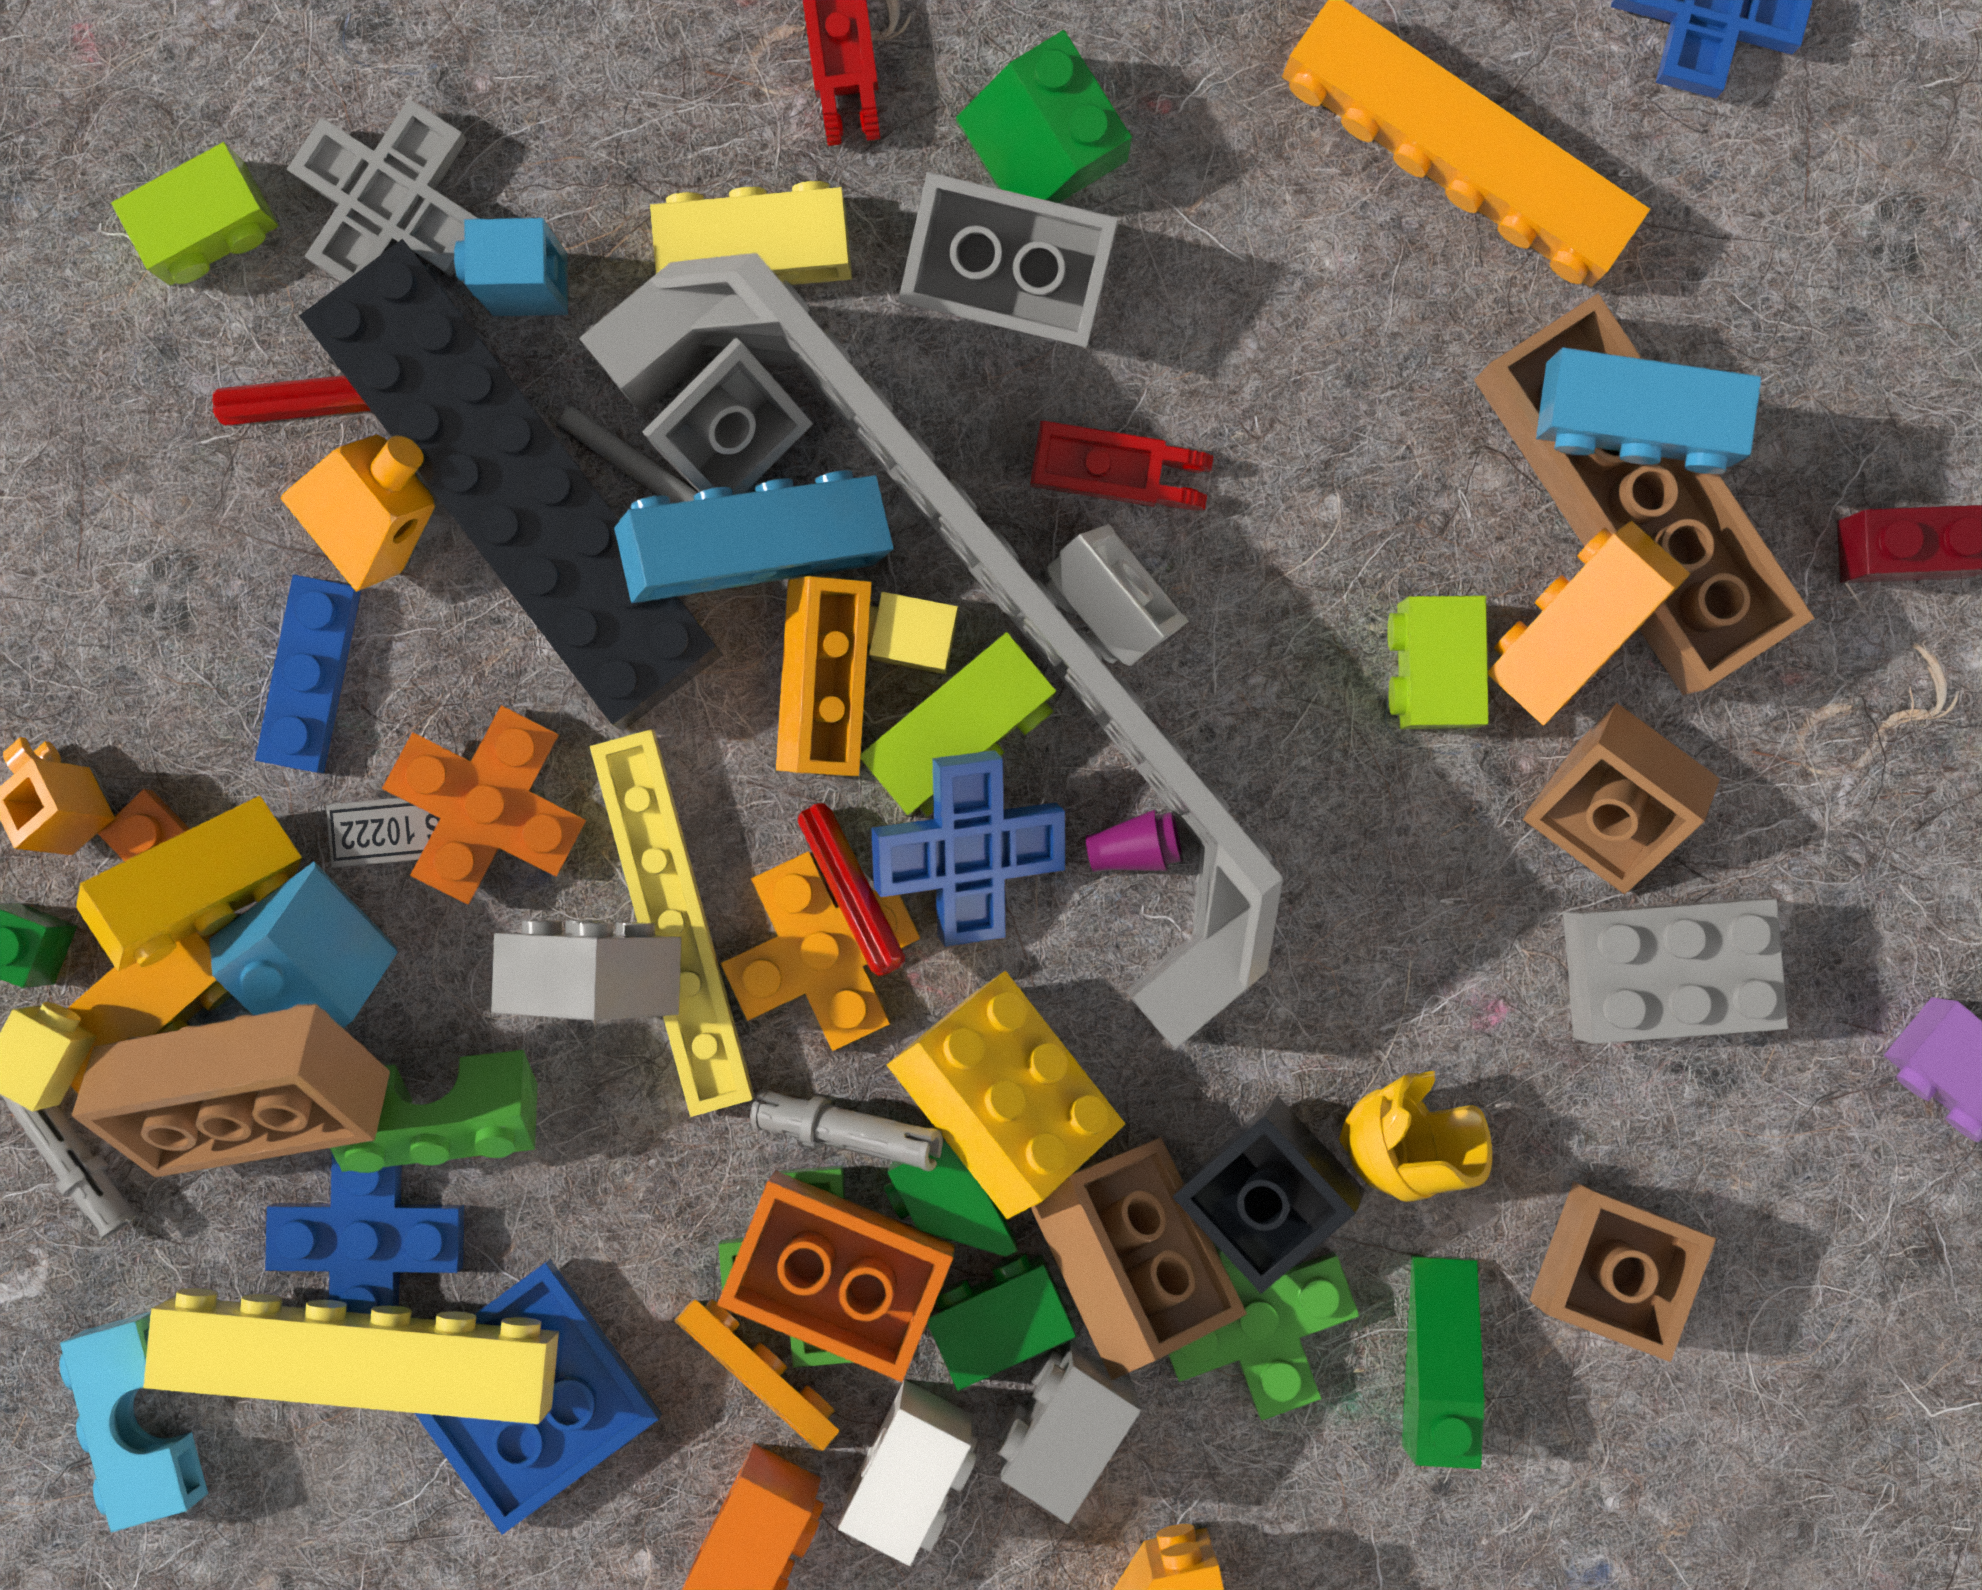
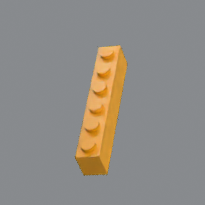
M1328 0L1288 58L1282 78L1289 82L1290 90L1300 100L1314 107L1322 104L1342 118L1341 123L1343 127L1354 137L1365 142H1372L1374 140L1394 153V161L1404 171L1419 178H1423L1426 175L1446 189L1445 194L1454 205L1469 213H1476L1477 211L1498 224V232L1508 242L1523 249L1533 248L1550 260L1549 265L1558 276L1570 283L1581 284L1583 282L1592 288L1608 272L1650 211V208L1344 0Z

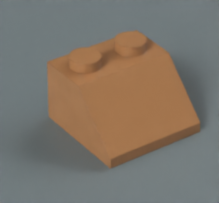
M1616 702L1577 742L1527 810L1523 820L1625 895L1705 822L1720 778Z

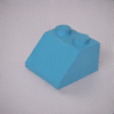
M315 861L209 939L212 976L254 1016L287 1010L301 1004H316L325 1010L342 1028L354 1020L398 953L397 946Z

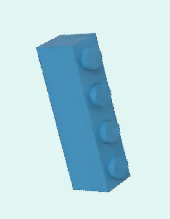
M841 470L819 476L815 479L816 484L794 486L792 479L784 478L764 482L755 487L756 492L733 495L732 488L717 487L695 494L693 501L671 504L669 496H652L633 502L631 509L625 513L614 527L631 603L874 566L894 549L876 475L854 478L852 471Z

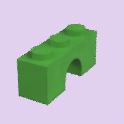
M524 1050L459 1057L457 1081L448 1094L435 1102L419 1105L412 1104L410 1093L396 1065H385L390 1070L375 1140L330 1148L342 1172L355 1171L360 1173H371L383 1167L415 1163L439 1165L450 1159L476 1156L501 1158L510 1155L512 1152L535 1150L538 1084Z

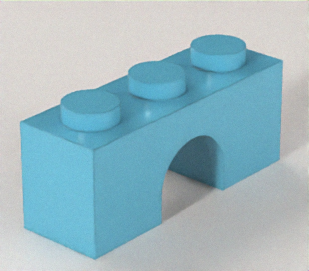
M151 1311L84 1330L60 1342L62 1349L59 1362L60 1374L65 1386L73 1390L79 1413L76 1423L78 1441L82 1449L90 1454L96 1476L93 1485L94 1501L99 1512L102 1515H106L111 1533L185 1512L208 1494L192 1432L172 1438H157L145 1432L138 1424L134 1415L133 1406L136 1393L139 1388L144 1386Z

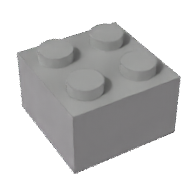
M522 920V933H494L491 1013L584 1020L679 1015L681 937L655 936V923L616 922V932L613 934V924L605 923V921L566 920L565 932H562V921Z
M1071 1340L1067 1342L1060 1354L1053 1349L1048 1352L1032 1379V1383L1037 1386L1033 1397L1025 1408L1015 1404L997 1433V1438L1002 1440L997 1449V1454L1000 1455L1001 1481L1067 1524H1069L1141 1412L1134 1382L1125 1375L1111 1380L1103 1361Z

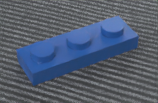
M292 575L255 761L315 773H325L361 590L356 592L351 585Z

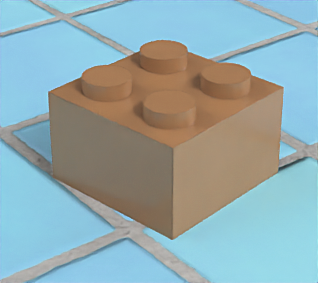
M1573 1181L1529 1301L1548 1316L1671 1362L1717 1238L1691 1225Z

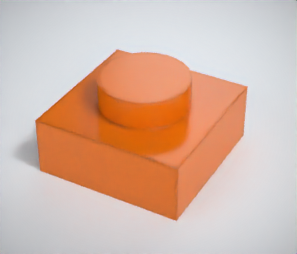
M143 789L115 816L114 820L97 834L123 861H126L190 830V828L153 790Z

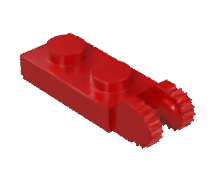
M803 0L816 98H821L828 146L842 145L843 125L841 115L837 110L835 96L860 93L862 105L860 120L862 132L866 134V140L881 139L874 91H879L867 1Z
M1040 421L1030 487L1151 507L1158 503L1167 507L1199 511L1206 508L1207 494L1193 488L1160 485L1162 464L1192 473L1212 471L1214 457L1209 453L1167 446L1165 445L1166 440Z

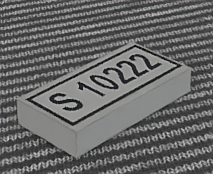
M401 798L326 804L331 868L416 861L422 854L440 818Z

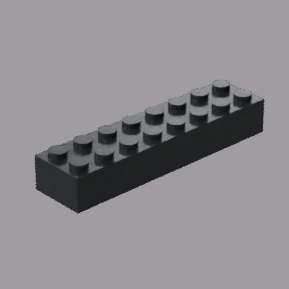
M403 239L299 315L390 436L406 437L419 446L424 457L423 463L417 470L613 726L624 731L723 656L722 652L679 596L631 603L614 529L620 521Z

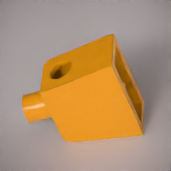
M376 434L343 445L327 455L281 496V500L356 592L399 575L403 571L435 508L433 496L414 474L423 463V453L416 443L403 436H393L387 441L385 437Z

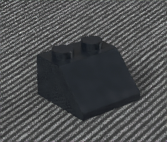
M1277 1095L1237 1130L1172 1197L1262 1294L1353 1217L1359 1208L1366 1190Z

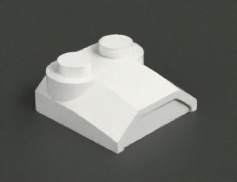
M1109 524L1079 534L1060 551V556L1047 567L1052 579L1047 583L1048 590L1068 613L1077 611L1092 630L1088 634V638L1097 647L1103 658L1111 664L1120 660L1128 666L1133 665L1149 650L1189 622Z

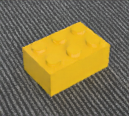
M1006 971L972 993L886 1064L935 1128L942 1132V1137L1006 1219L1044 1201L1126 1124Z

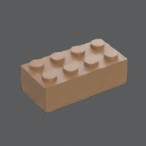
M301 1004L287 1010L256 1016L243 1015L230 1021L203 1026H186L177 1031L146 1037L134 1036L127 1038L125 1041L94 1046L71 1116L153 1177H161L374 1141L390 1070L376 1059L364 1045L356 1041L336 1023L325 1010L316 1004Z

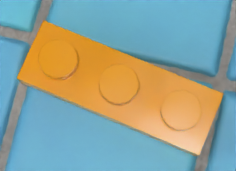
M694 1299L676 1317L674 1321L815 1450L823 1451L840 1430L828 1420L835 1410L809 1386L806 1385L800 1393L790 1386L781 1377L787 1366L762 1343L758 1342L751 1350L734 1335L733 1332L740 1325L739 1322L724 1308L717 1306L716 1301L711 1299L703 1306Z

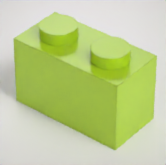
M225 142L216 145L111 202L146 269L169 286L174 283L185 284L201 278L209 271V264L229 253L241 254L258 247L265 240L266 233L279 227L246 163Z
M1408 596L1397 604V613L1389 614L1387 628L1389 650L1398 651L1399 676H1392L1390 678L1389 709L1391 715H1399V729L1478 728L1488 725L1486 596Z

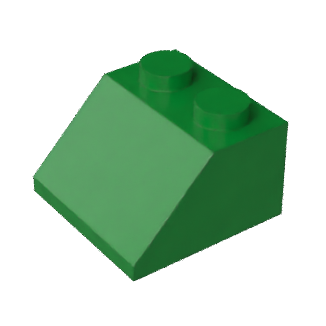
M1064 29L1011 61L956 116L957 124L998 189L1055 203L1064 201L1128 161L1132 136Z

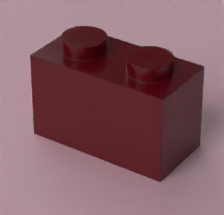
M1982 505L1865 509L1837 521L1840 584L1966 579L1982 574Z

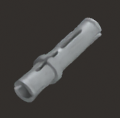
M762 1089L756 1096L758 1100L765 1101L766 1105L756 1101L752 1104L750 1121L754 1129L767 1130L800 1138L803 1141L802 1144L806 1147L820 1149L823 1145L833 1146L919 1167L925 1171H932L937 1165L936 1160L929 1158V1155L940 1158L943 1137L940 1130L914 1126L835 1107L828 1098L814 1096L812 1099L806 1100L776 1093L769 1089Z
M0 1094V1097L23 1127L27 1136L33 1141L60 1179L56 1187L63 1196L71 1194L97 1230V1235L101 1240L112 1236L137 1217L135 1210L130 1208L105 1173L109 1167L101 1155L94 1157L58 1106L32 1112Z

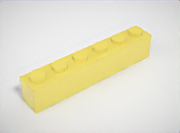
M202 1288L177 1290L175 1297L151 1308L143 1388L539 1424L552 1409L559 1331L541 1330V1321L521 1317L502 1319L501 1326L476 1324V1315L466 1312H441L436 1315V1320L411 1318V1309L400 1306L373 1307L371 1314L346 1312V1303L334 1300L309 1301L306 1303V1308L282 1306L281 1297L268 1294L244 1295L241 1297V1302L217 1300V1291Z

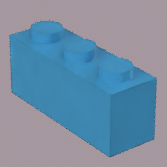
M1562 347L1546 362L1536 439L1555 442L1554 449L1566 454L1591 455L1595 453V448L1620 451V460L1628 463L1658 464L1661 457L1686 461L1685 469L1688 471L1703 474L1725 473L1726 467H1730L1751 456L1761 376Z

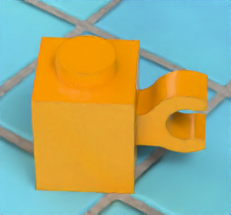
M19 737L3 752L4 760L14 775L0 786V820L14 849L73 855L115 819L90 767L61 763L60 754L51 742L45 741L33 751L28 740L25 737Z

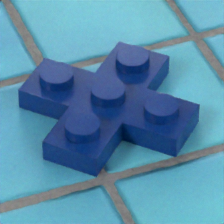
M1612 0L1610 7L1671 23L1655 83L1716 99L1724 91L1737 40L1793 55L1802 44L1813 0Z
M995 750L932 758L934 819L872 827L874 888L880 897L936 889L937 937L944 947L1006 938L1005 879L1065 870V811L1057 802L1004 809L1003 758Z
M332 1154L331 1203H273L267 1206L265 1271L329 1272V1300L346 1303V1312L371 1314L373 1307L399 1306L400 1272L458 1273L463 1269L464 1205L401 1204L402 1165L383 1167L371 1173L342 1172Z

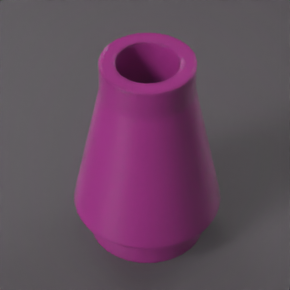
M1153 809L1102 832L1086 835L1087 853L1093 872L1104 870L1168 871V864L1183 861L1180 836L1173 812L1158 814L1157 810Z

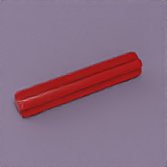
M344 375L223 387L216 389L212 394L214 416L222 425L371 411Z
M817 803L803 810L798 815L797 822L870 970L878 976H884L897 970L905 963V955L832 809L825 803Z

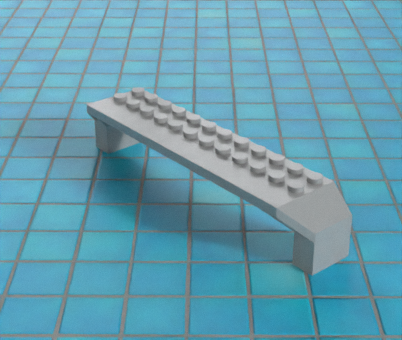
M757 253L670 262L579 338L640 414L644 413L707 359H715L735 338L745 345L759 363L797 366L1200 845L1192 935L1125 990L1165 1040L1175 1049L1178 1048L1268 970L1283 877L1270 863L1273 859L1272 856L1248 829L1243 831L1227 812L1230 810V807L1214 786L1206 779L1201 781L1185 762L1188 759L1187 755L1171 735L1164 729L1159 731L1143 712L1146 707L1128 684L1122 679L1117 681L1101 662L1104 658L1092 641L1079 628L1075 631L1059 612L1061 606L1050 591L1037 578L1033 581L1018 564L1017 560L1019 557L1007 540L995 528L991 531L975 513L977 507L964 489L954 479L949 481L933 463L935 460L934 455L912 429L906 431L891 413L894 410L892 405L870 379L864 381L849 363L852 360L835 336L827 329L824 332L808 314L810 309L787 280L781 282Z

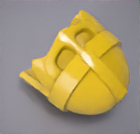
M1435 1071L1405 1074L1383 1089H1376L1365 1095L1355 1104L1346 1117L1339 1137L1344 1149L1348 1151L1351 1164L1356 1173L1373 1189L1392 1195L1404 1202L1423 1200L1437 1193L1480 1186L1488 1179L1491 1171L1492 1142L1489 1127L1482 1110L1477 1106L1468 1105L1429 1112L1422 1101L1434 1085Z

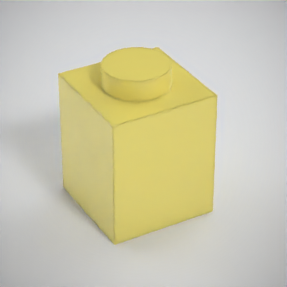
M882 592L879 607L870 606L867 644L871 645L869 653L873 661L947 675L959 614L958 606Z
M43 1002L42 1006L13 1009L0 1032V1094L32 1112L60 1105L97 1036L78 1026L81 1018L76 1013L55 1003Z

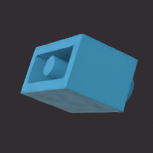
M544 218L464 219V241H456L454 249L457 278L459 281H465V286L492 316L568 315L567 252Z

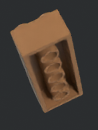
M1597 293L1492 361L1474 381L1584 547L1604 527L1614 534L1632 521L1691 573L1639 628L1682 695L1708 689L1813 620L1814 616L1719 474H1703L1688 471L1685 469L1686 461L1661 457L1658 464L1628 463L1620 460V451L1595 448V453L1591 455L1566 454L1554 449L1555 442L1536 439L1546 362L1562 347L1642 359L1599 293Z

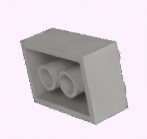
M927 172L898 302L1088 348L1118 226V218Z
M1743 898L1563 912L1574 1039L1598 1044L1788 1029L1777 899Z

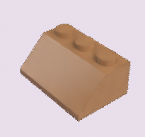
M1161 1137L1072 1174L1044 1201L1031 1207L1111 1380L1154 1362L1247 1315L1211 1239L1172 1197L1184 1183Z

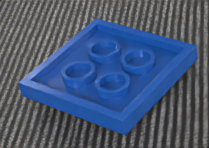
M551 1259L544 1262L474 1314L476 1315V1324L501 1326L502 1319L521 1317L541 1321V1330L559 1331L552 1409L539 1424L414 1413L501 1535L654 1424L662 1415L659 1408Z

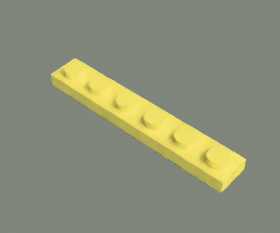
M650 729L592 745L590 750L637 922L655 923V936L681 937L679 1015L663 1016L690 1117L753 1100L755 1098L655 730Z

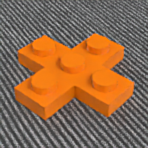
M502 705L471 761L412 732L382 787L383 790L440 818L410 876L467 905H470L499 848L557 877L586 822L585 819L530 792L559 734Z

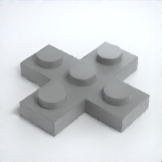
M411 99L407 100L374 151L321 117L286 169L293 177L338 205L304 257L318 268L344 283L403 239L417 257L452 278L456 272L454 262L456 241H464V219L479 218L435 189L467 142L463 133Z

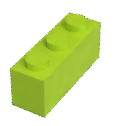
M1006 632L860 754V759L909 817L920 809L928 818L934 813L932 758L995 750L1002 756L1005 752L998 744L1017 727L1026 736L1054 712L1047 702L1055 696L1056 690Z

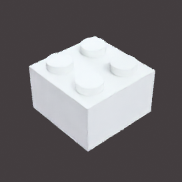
M904 1379L846 1494L838 1530L908 1566L911 1565L920 1547L930 1552L947 1518V1514L943 1511L948 1500L946 1494L951 1487L959 1492L962 1490L977 1459V1454L973 1453L978 1439L972 1436V1414Z

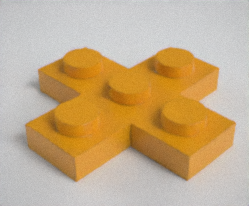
M811 851L805 852L751 878L778 936L720 963L747 1021L806 994L832 1051L889 1025L891 1021L865 968L867 962L840 907L837 908ZM874 890L873 893L900 947H905L921 939L901 894L880 897L877 891Z

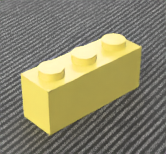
M806 181L795 184L792 187V192L767 194V190L761 187H741L730 191L729 197L704 199L702 194L683 192L668 196L666 203L650 204L656 274L670 262L757 253L781 282L787 280L791 285L852 280L846 205L842 187L830 188V184L827 182Z

